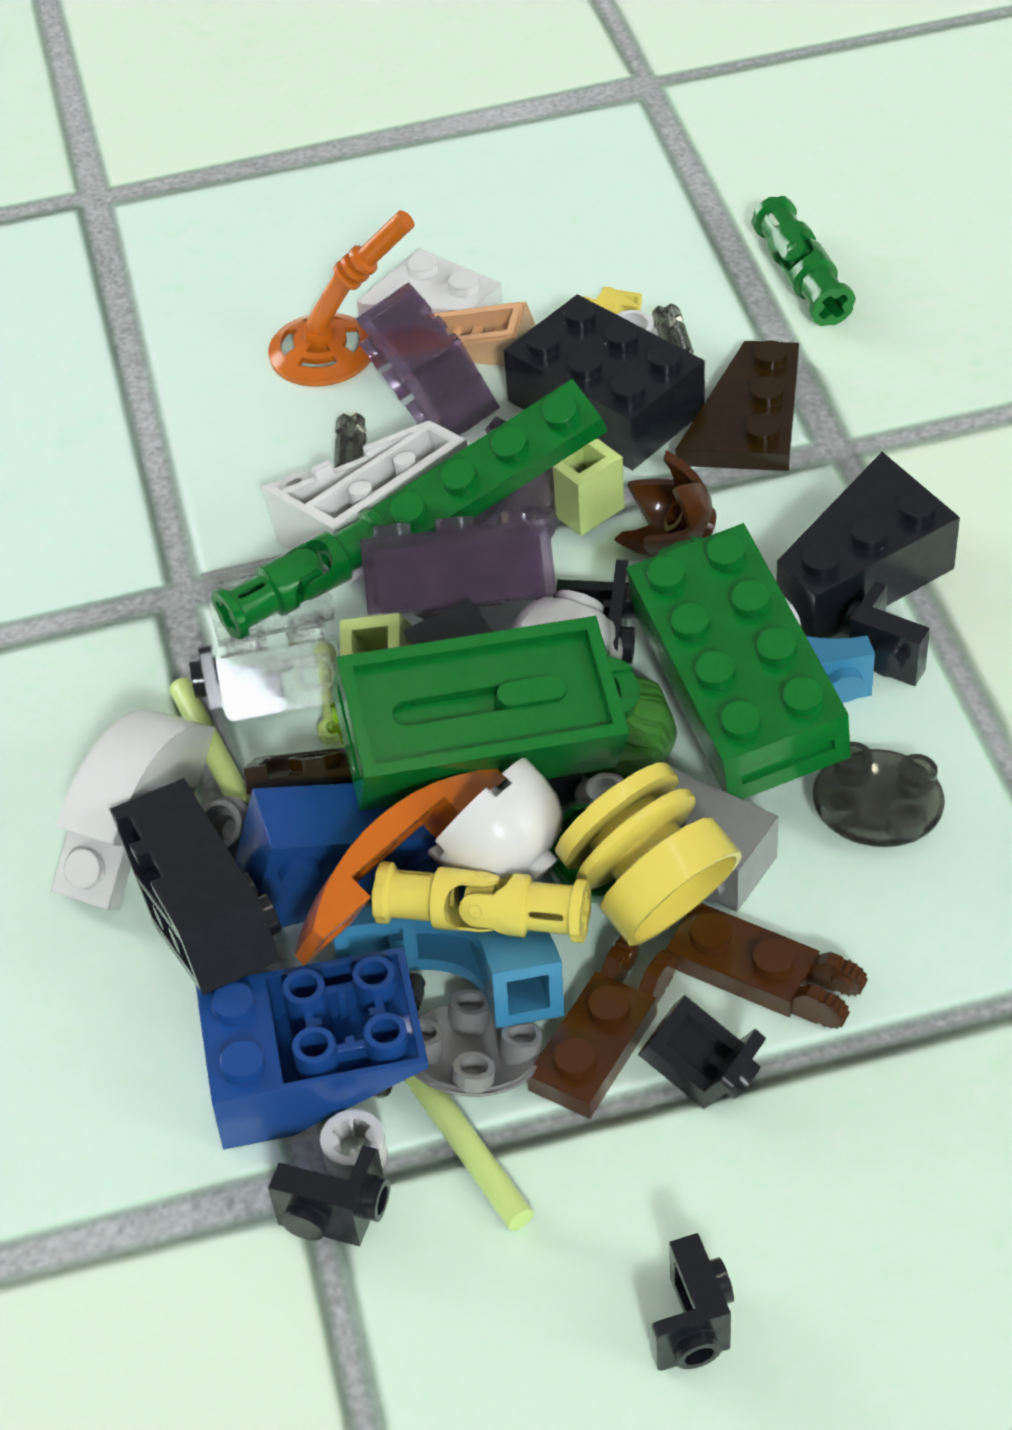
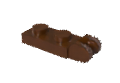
M703 903L686 915L665 951L677 956L678 961L675 970L789 1018L793 1014L815 1024L820 1023L823 1027L826 1026L830 1029L842 1027L850 1011L848 1010L849 1006L845 1004V1000H842L839 995L836 996L833 992H827L824 988L834 992L838 991L841 995L845 994L848 997L850 995L856 997L857 994H861L868 981V978H866L867 973H864L863 968H860L858 963H853L850 959L845 960L843 956L833 952L820 954V951Z
M620 935L615 945L607 953L601 972L595 971L534 1065L537 1068L533 1076L527 1081L528 1091L591 1119L657 1015V1004L665 993L667 986L669 987L676 972L677 956L661 949L645 970L639 989H635L624 984L623 981L635 964L640 948L639 945L629 946Z

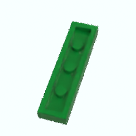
M571 379L377 504L371 510L376 511L386 523L396 549L406 562L597 439L608 430L603 418L575 381Z

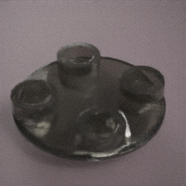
M850 742L851 758L825 767L817 775L813 786V803L819 817L835 833L859 844L873 847H895L915 842L929 834L936 827L944 811L945 799L943 789L937 779L938 767L931 758L922 754L904 755L890 750L870 749L862 743Z

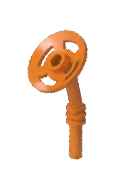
M399 210L362 246H353L349 253H346L334 265V275L310 314L287 323L273 336L268 348L269 360L273 370L280 377L291 383L303 386H328L346 381L359 374L368 366L375 351L374 337L371 330L362 321L336 312L348 292L358 289L370 275L374 274L378 268L377 262L414 228L415 223L407 212ZM346 332H357L360 336V343L354 353L345 347L347 344ZM288 334H294V348L284 355L281 350L283 341ZM333 361L336 362V364L324 367L302 366L303 362L308 364H326Z

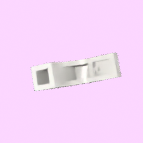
M140 709L124 715L102 734L77 771L57 820L56 828L65 830L67 833L51 892L106 910L120 909L131 865L109 809L182 778L185 779L189 787L198 788L215 727L161 711Z

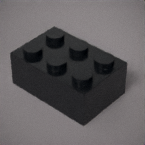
M578 294L504 349L507 397L509 402L525 410L573 379L603 418L608 431L598 437V439L623 457V466L632 471L693 422L705 403V360Z

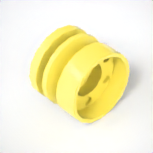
M657 762L642 768L601 794L574 820L560 837L555 848L557 857L567 869L580 868L576 878L588 879L591 890L616 880L605 894L599 906L601 912L629 946L640 945L681 920L710 896L728 878L742 859L741 851L713 818H702L680 828L690 815L696 800L689 789L675 790L679 783L678 776L668 763Z

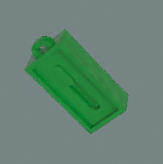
M744 523L705 538L690 536L691 540L678 541L667 548L663 546L657 556L626 567L634 613L723 791L743 800L851 758L848 712Z
M589 616L337 656L332 694L359 811L393 806L419 789L458 774L487 769H498L503 773L521 758H526L546 779L617 767L630 734L626 720L634 712L640 696L639 682L632 672V667L628 663L615 657H608L597 616Z

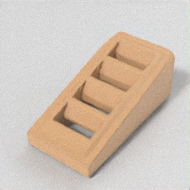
M526 301L432 313L427 315L416 351L421 359L505 366L504 349L535 327L536 324ZM445 332L451 333L450 337L444 338Z

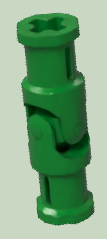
M786 196L768 197L754 209L751 225L757 235L767 239L770 255L780 265L782 273L795 294L802 299H806L809 303L808 312L814 323L819 326L837 325L852 313L853 305L856 301L854 292L850 286L839 282L837 279L838 270L821 244L816 241L811 228L803 221L797 219V209L792 200ZM770 213L774 215L779 225L775 226L769 218Z
M366 509L359 513L358 521L334 534L327 531L292 549L282 558H276L256 568V576L230 590L219 588L213 591L211 594L213 606L227 632L234 639L241 640L248 636L249 628L277 613L280 616H285L299 608L300 604L304 601L313 600L351 580L352 572L377 558L387 560L393 557L396 552L394 540L381 516L374 510Z

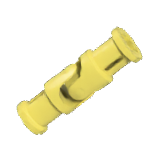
M388 861L380 862L376 870L372 889V915L377 924L387 925L391 922L392 918L429 921L432 927L438 930L473 932L495 930L497 933L506 936L522 938L527 935L528 931L569 935L571 942L583 943L588 933L591 914V887L588 879H577L573 885L533 882L530 874L513 873L507 875L506 878H500L497 874L444 866L438 867L435 873L399 870L394 862ZM459 885H466L464 898L460 902Z

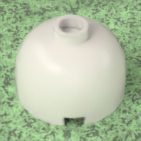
M521 758L502 773L508 780L500 789L497 786L490 790L486 787L435 840L437 845L429 849L428 854L440 866L485 871L497 874L500 878H506L507 875L513 873L530 874L533 882H537L558 861V858L550 851L562 832L563 811L558 795L546 778L526 758Z

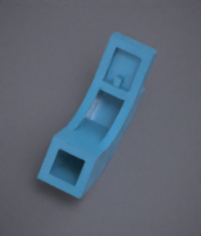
M459 885L460 902L464 898L466 889L464 885ZM372 906L364 907L353 923L332 941L334 959L404 947L409 971L436 970L465 978L477 986L484 994L496 1029L564 1016L562 961L550 933L528 931L527 935L522 938L506 936L497 933L495 930L489 932L434 929L429 921L392 918L391 922L387 925L377 924L372 915Z

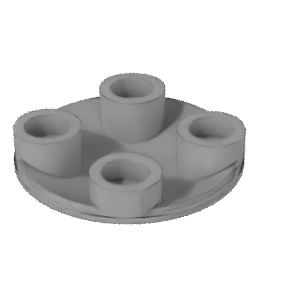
M474 989L459 990L452 994L449 1004L435 1007L418 1016L429 1068L414 1076L436 1090L468 1097L497 1095L524 1084L533 1076L537 1068L534 1064L541 1055L543 1037L541 1029L531 1022L496 1029L487 1000L482 991Z

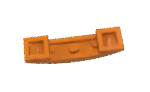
M498 769L477 770L458 774L415 791L381 814L349 847L316 896L301 929L295 957L305 966L353 923L371 898L357 882L417 830L424 826L437 839L456 816L486 787L489 790L494 786L500 788L506 777Z

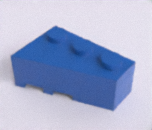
M353 783L252 789L235 861L242 873L247 872L250 875L259 896L266 894L269 897L279 918L281 928L302 923L305 921L316 896L349 847L371 823L392 806L359 811ZM422 826L383 861L394 862L399 870L435 873L440 865L428 854V850L437 845L435 842L436 838ZM379 864L357 882L371 896L367 904L372 903V889Z

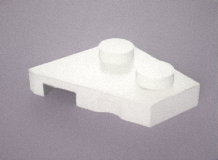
M418 248L356 301L358 317L365 321H374L378 311L398 312L405 314V323L424 325L428 314L497 305L503 300L502 284L499 281Z

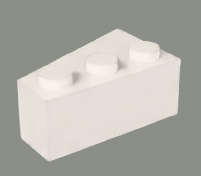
M428 420L363 446L364 457L334 469L329 460L312 467L314 477L282 489L278 480L262 486V493L277 542L292 550L327 531L334 534L358 521L360 512L366 509L371 510L377 504L468 446L467 439ZM377 558L352 572V579L345 583L350 584L359 577L366 575L372 568L384 560Z

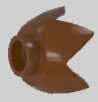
M668 450L665 451L663 460L670 469L674 480L642 479L632 480L627 484L635 502L647 520L648 526L620 532L614 538L622 546L636 553L651 557L657 556L663 546L667 548L675 542L691 540L690 536L705 538L712 535L717 519L716 511L712 507L711 496L701 478L687 463Z

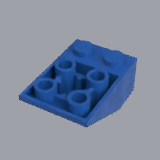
M404 947L249 975L205 995H202L195 985L211 1102L223 1150L295 1136L335 1114L429 1068Z

